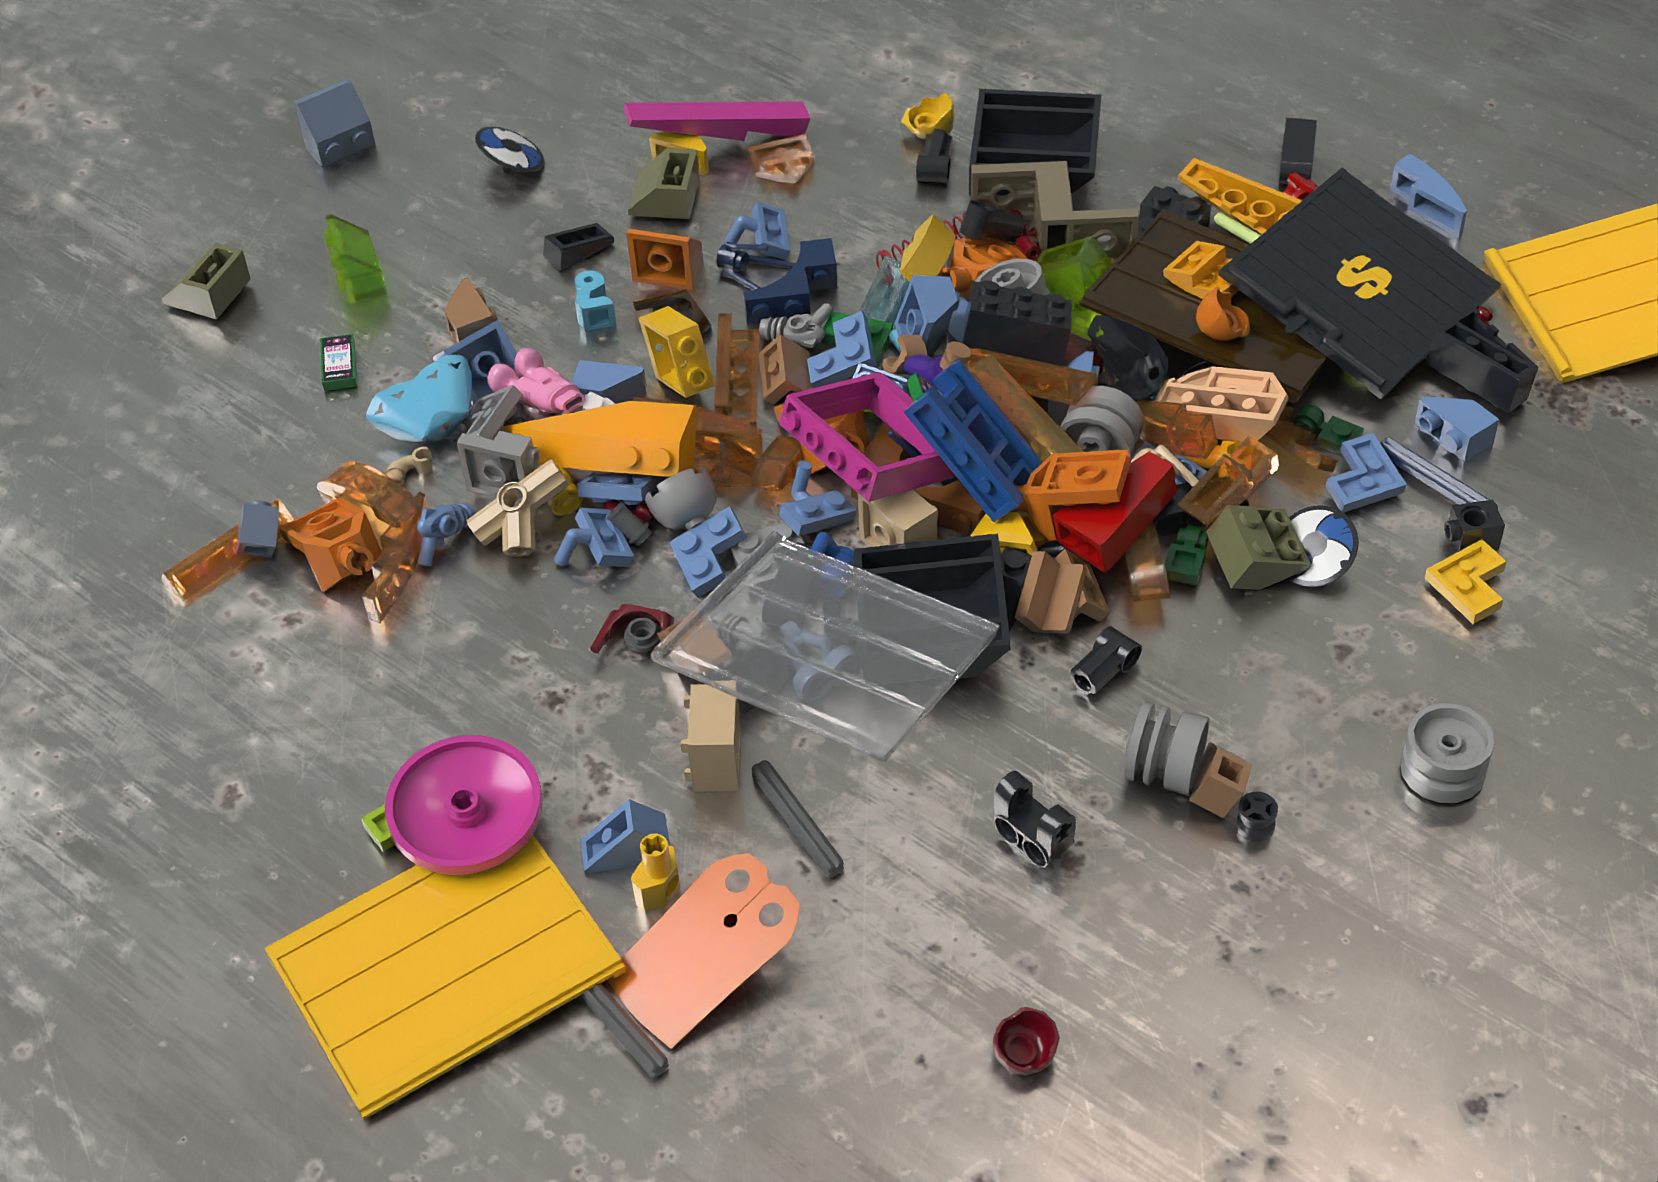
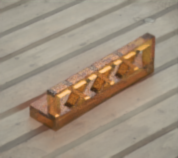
M732 313L718 314L714 401L717 430L757 429L759 329L733 330ZM736 341H752V344L744 350L733 345ZM742 361L751 366L743 373L734 369ZM743 384L750 390L740 397L733 390ZM739 408H743L750 413V417L731 418V414Z
M968 347L971 350V356L967 360L966 366L976 379L978 374H986L1012 392L1076 405L1098 382L1096 373Z

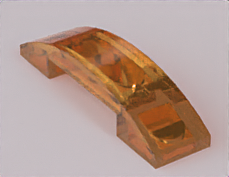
M347 461L342 463L316 484L319 491L336 499L345 495L370 507L377 519L395 528L400 527L423 508L421 502L396 481L382 472L359 462Z

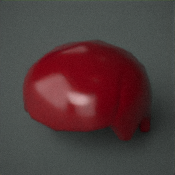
M1021 1007L1014 1014L1001 1020L993 1036L992 1047L997 1061L1009 1072L1029 1076L1040 1072L1051 1063L1056 1054L1060 1036L1056 1023L1044 1011L1030 1007Z

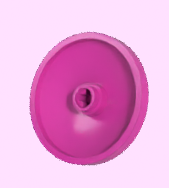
M462 735L443 739L428 745L415 753L400 767L387 791L385 816L394 843L410 861L436 873L451 875L471 874L488 870L505 862L529 841L541 817L543 805L542 790L533 765L517 748L492 737Z

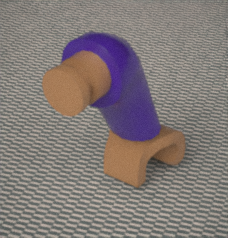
M899 335L897 342L901 347L900 356L888 357L882 363L884 371L888 373L911 376L917 373L934 385L932 382L934 377L957 360H960L968 369L966 365L967 360L971 356V350L963 343L953 341L947 344L946 352L943 355L932 358L927 355L925 343L920 335Z

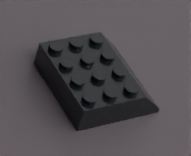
M979 89L969 162V196H971V165L1067 161L1071 194L1094 179L1102 94ZM1003 189L995 194L1005 196L1011 191Z
M998 533L854 549L860 659L865 688L977 677L1011 650Z

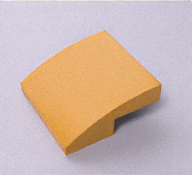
M1196 241L1163 270L1164 276L1168 280L1201 299L1216 287L1220 289V292H1229L1232 296L1239 291L1234 285H1230L1218 275L1220 269L1232 260L1226 258L1225 246Z

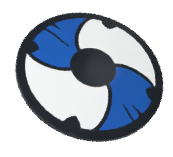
M484 127L478 130L475 135V142L481 152L499 164L505 173L512 170L535 172L540 170L544 164V156L540 149L529 139L514 131L500 127Z
M1319 505L1301 509L1289 517L1311 566L1305 571L1288 577V580L1300 586L1319 587L1338 580L1350 569L1358 552L1359 539L1356 527L1346 514L1336 508Z

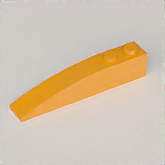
M1196 158L1178 175L1180 182L1207 203L1260 235L1302 201Z
M628 401L503 426V431L531 437L533 447L540 449L538 465H543L552 459L558 467L671 477L690 468L694 470L697 405Z

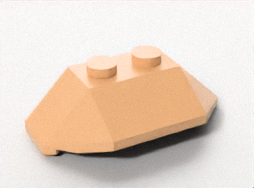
M1212 366L1188 373L1177 380L1175 378L1165 380L1151 407L1153 411L1194 436L1256 443L1275 426L1289 397L1272 372Z

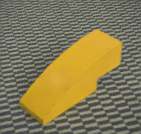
M934 214L915 230L913 242L904 249L900 273L909 282L913 275L938 276L954 245L956 235Z

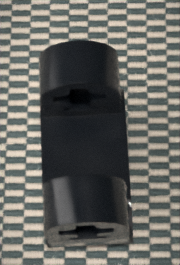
M1011 771L1002 778L994 793V825L999 834L1010 845L1038 867L1045 868L1074 844L1076 817L1059 804L1054 805L1048 810L1033 798L1032 782L1018 771Z

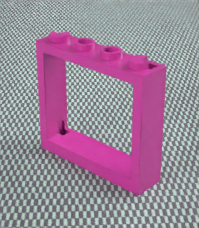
M881 372L787 394L779 425L868 502L956 477L905 415V409L913 403L912 397ZM869 408L923 455L878 467L824 420ZM868 470L873 474L872 477L868 474Z

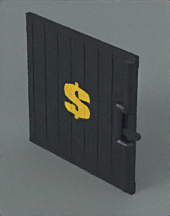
M1343 167L1228 262L1218 273L1226 282L1234 285L1285 324V334H1298L1365 385L1369 391L1380 399L1428 356L1431 342L1437 329L1473 306L1476 309L1481 307L1502 285L1348 173Z

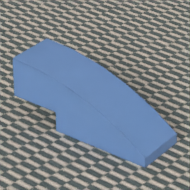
M1408 154L1396 163L1393 169L1390 190L1409 200L1408 210L1450 234L1458 238L1463 235L1467 209L1453 187L1438 172L1412 154Z

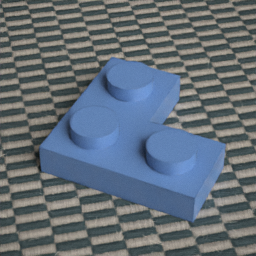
M863 311L834 322L833 329L837 347L807 359L810 382L814 388L836 383L854 376L859 362L876 367L868 318Z
M1374 433L1342 442L1340 452L1352 471L1328 478L1325 486L1340 511L1344 513L1404 493L1407 484Z
M592 473L577 483L578 497L592 498L593 502H608L611 499L623 500V503L629 505L640 504L644 502L648 492L650 494L657 492V485L669 477L628 473L624 475Z
M730 506L670 541L688 584L697 598L728 581L717 555L747 538L735 512Z

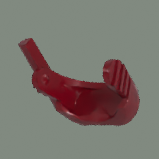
M622 604L618 610L610 612L590 650L599 654L604 645H611L618 627H624L637 618H648L660 626L663 631L674 624V617L664 611L632 604ZM661 642L659 655L666 658L667 652Z

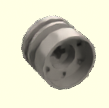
M1145 701L1139 710L1138 716L1133 721L1128 734L1124 754V777L1126 780L1135 782L1142 766H1145L1143 783L1151 785L1158 770L1164 771V790L1189 796L1192 793L1204 756L1210 718L1184 711L1176 727L1171 726L1170 707L1163 706L1157 720L1154 721L1155 703Z

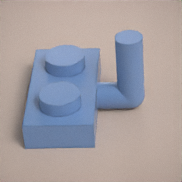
M756 201L751 210L752 218L744 215L739 216L723 243L731 242L737 244L746 229L754 232L756 244L769 246L768 251L758 252L769 257L773 256L786 260L791 250L785 210Z
M800 461L798 463L791 490V495L796 501L782 504L779 512V517L798 536L852 522L855 520L857 509L838 490L811 496L806 491L812 469V464L808 461Z
M579 508L575 519L580 529L572 528L567 531L554 561L560 566H567L577 543L588 544L599 566L629 567L634 555L623 533L610 520L606 519L611 512L610 509Z

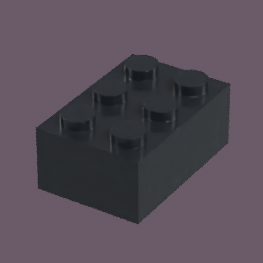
M973 281L964 317L962 343L971 348L1062 366L1071 333L1072 301L1066 300L1065 297L1058 294H1048L1047 296L1036 294L1024 287L1011 289L1001 287L993 281Z

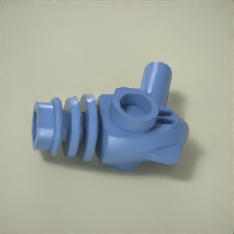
M447 504L433 509H423L422 516L417 525L418 532L423 535L418 564L431 566L435 548L443 546L444 538L457 534L464 528L469 527L466 520L476 514L471 505Z

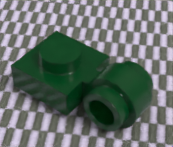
M1314 405L1302 408L1294 419V430L1300 437H1318L1316 446L1344 457L1340 452L1342 442L1361 437L1364 428L1333 415L1328 423L1325 422L1324 412Z
M1188 525L1187 528L1180 527L1176 544L1171 543L1162 569V579L1198 585L1206 560V549L1209 540L1207 533L1203 532V528Z

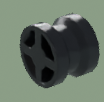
M1256 791L1247 793L1241 798L1236 819V828L1240 835L1251 841H1263L1273 835L1276 826L1275 819L1278 814V804L1275 799L1267 793Z

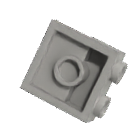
M499 431L496 438L492 440L462 433L457 441L467 491L497 497L503 485L509 482H520L535 471L540 460V449L533 447L532 438L521 434ZM523 498L518 499L516 502L521 503Z

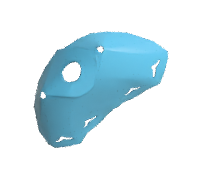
M462 355L441 356L435 362L422 369L413 380L395 384L377 393L368 407L366 418L377 429L397 440L409 443L427 444L449 437L465 420L470 411L472 373L466 358ZM449 363H461L458 366V369H455L454 367L448 365ZM438 370L437 378L427 379L428 376L434 375L435 371ZM401 391H404L401 398L391 396L398 395ZM380 403H382L384 412L375 415V412L379 410ZM450 422L452 424L448 430L440 432V427L443 423Z

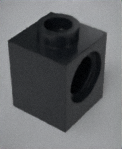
M1493 499L1452 505L1449 520L1444 524V532L1447 541L1453 543L1456 552L1481 539L1492 549H1500L1505 524Z

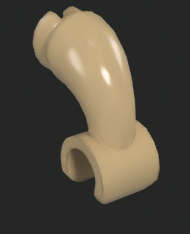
M419 447L413 451L412 455L393 461L385 472L387 485L391 488L401 487L404 484L406 473L416 467L418 473H430L432 471L431 461L433 459L431 451L427 447Z

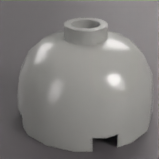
M700 466L701 473L695 474L693 468L684 470L657 485L659 493L652 497L650 492L647 493L644 500L658 522L670 529L680 530L687 528V530H690L706 520V517L713 511L717 501V490L707 468Z

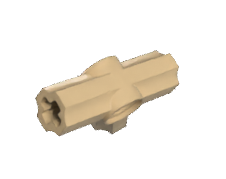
M550 459L520 482H509L503 485L494 501L466 521L471 531L484 546L502 534L504 554L516 557L530 556L532 552H535V516L539 507L570 484L556 463ZM523 498L518 506L513 507L518 499Z

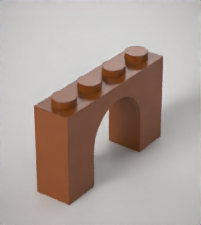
M885 422L882 423L863 454L878 467L913 458L888 436L889 431L898 433ZM868 470V474L872 477L873 474ZM959 479L944 486H923L913 489L928 503L938 508V526L954 530L960 534L970 536L986 514ZM851 487V498L858 500V493Z

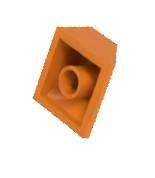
M628 228L626 236L632 281L688 290L694 289L704 266L702 241L689 237Z

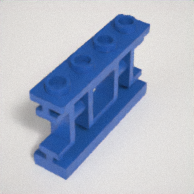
M957 360L934 377L932 382L938 390L934 386L909 405L904 413L991 520L995 522L1018 507L1024 500L1022 498L1023 495L1012 482L1017 486L1027 484L1030 474L1043 461L960 360ZM973 433L978 437L982 444L977 440Z

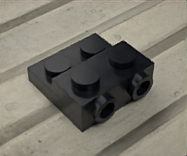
M1154 186L1140 203L1138 236L1162 209L1208 227L1210 225L1212 205L1207 204L1199 196L1189 198L1180 195L1176 189L1170 186L1164 188Z

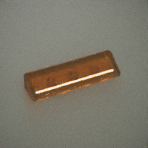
M279 499L271 503L273 507H280L278 527L294 520ZM239 524L163 572L161 581L180 600L185 602L254 557L252 555L236 553ZM279 528L276 542L283 538Z

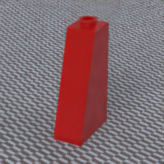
M1150 451L1131 462L1119 502L1103 505L1098 503L1065 506L1053 514L1057 541L1103 572L1108 571L1177 493L1176 473L1173 465L1168 460L1162 459Z

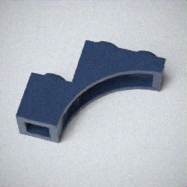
M832 238L801 241L799 257L786 275L765 287L743 292L747 324L760 323L762 319L770 317L774 319L785 316L789 319L794 315H811L809 291L838 287L837 263Z

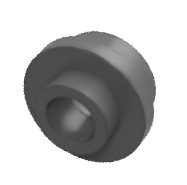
M637 618L631 621L625 630V643L628 648L636 652L650 651L660 642L658 636L660 629L648 618Z

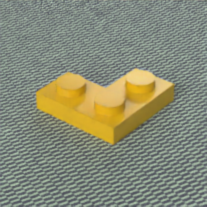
M1481 539L1427 568L1425 579L1474 624L1501 609L1503 598L1487 585L1485 581L1503 572L1506 560Z

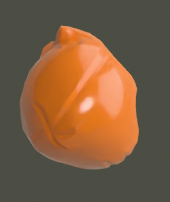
M1218 287L1208 292L1197 308L1196 321L1200 330L1208 337L1218 341L1248 336L1250 331L1248 315L1242 309L1232 306L1231 293L1220 292Z

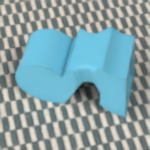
M593 270L578 274L575 278L577 294L575 307L578 325H581L584 331L617 326L614 304L610 298H607L604 277L599 272Z

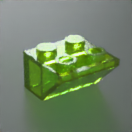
M332 214L326 215L328 229L322 231L327 249L333 247V249H329L330 254L328 256L333 273L340 272L335 274L339 291H346L350 303L387 294L382 269L368 230Z
M1093 235L1043 250L1036 261L1042 268L1046 279V288L1050 291V294H1058L1065 297L1066 300H1071L1072 312L1087 310V308L1079 305L1083 295L1113 264Z

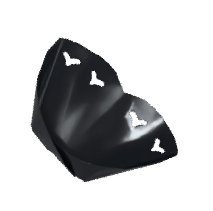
M1096 315L1089 326L1087 335L1104 361L1108 386L1127 394L1134 401L1157 395L1166 380L1168 370V357L1165 356L1157 340L1133 324L1111 316ZM1100 325L1104 334L1096 337ZM1154 367H1158V377L1151 380L1149 378L1150 371ZM1113 373L1115 374L1116 378H1117L1119 381H1117V382L1114 381L1115 377H1114Z

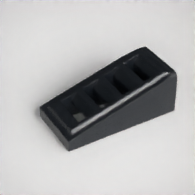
M598 223L549 234L544 237L543 256L557 270H562L613 244L614 237Z

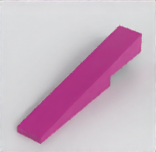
M803 101L625 103L623 108L630 127L744 141L748 131L804 138L811 119Z

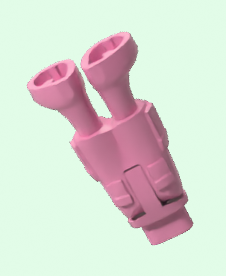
M523 348L517 353L515 357L516 372L508 365L499 363L495 364L488 373V385L493 392L514 385L523 394L518 400L520 404L537 407L538 410L545 413H570L585 402V396L580 393L579 388L565 379L561 373L550 367H544L541 354L532 348Z

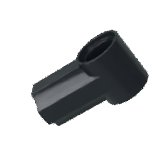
M934 129L932 133L927 134L923 153H919L917 158L916 181L948 183L952 136L948 135L944 129Z
M970 200L959 232L978 241H986L988 237L1014 242L1015 239L1022 236L1024 230L1023 217L1015 212L995 209L986 203Z
M1108 626L1095 640L1093 649L1070 670V679L1075 683L1077 689L1085 695L1090 693L1096 694L1119 671L1126 673L1134 667L1141 655L1142 645L1112 626Z

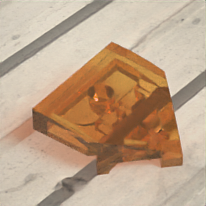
M805 134L747 147V157L755 175L773 181L795 184L814 163V155Z

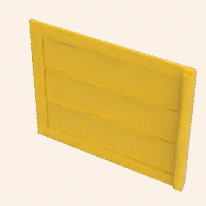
M1658 203L1496 250L1491 248L1484 251L1485 263L1495 279L1502 284L1500 286L1560 383L1658 355Z
M534 835L511 858L481 872L451 875L436 873L415 865L264 948L364 1120L578 997L586 990H590L596 984H600L612 976L616 978L626 972L625 965L620 956Z

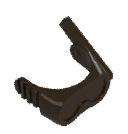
M686 289L633 302L636 311L651 308L654 312L676 304L680 309L693 311L691 320L699 325L701 335L712 326Z

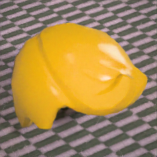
M946 93L936 98L924 97L919 106H912L905 111L901 123L913 135L926 140L927 134L932 133L934 129H944L949 135L954 126L953 100Z

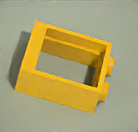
M669 306L639 317L653 370L658 380L685 398L715 386L699 325ZM661 344V349L656 351V346Z

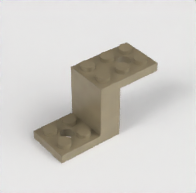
M1067 161L971 165V200L986 203L999 210L1010 211L1016 209L1022 213L1023 220H1034L1037 230L1036 237L1039 239V248L1041 249L1039 259L1044 261L1042 270L1110 267L1138 237V208L1073 211ZM1003 189L1011 191L1005 196L995 194ZM1104 235L1111 236L1110 240L1105 242L1097 240Z

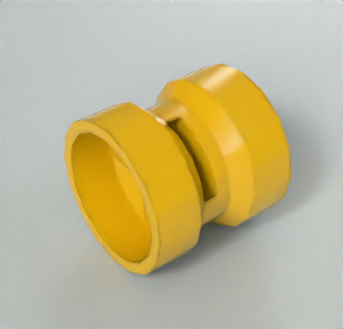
M558 467L570 485L549 499L547 503L555 515L564 516L576 511L582 504L583 497H578V487L574 484L570 472L566 468Z

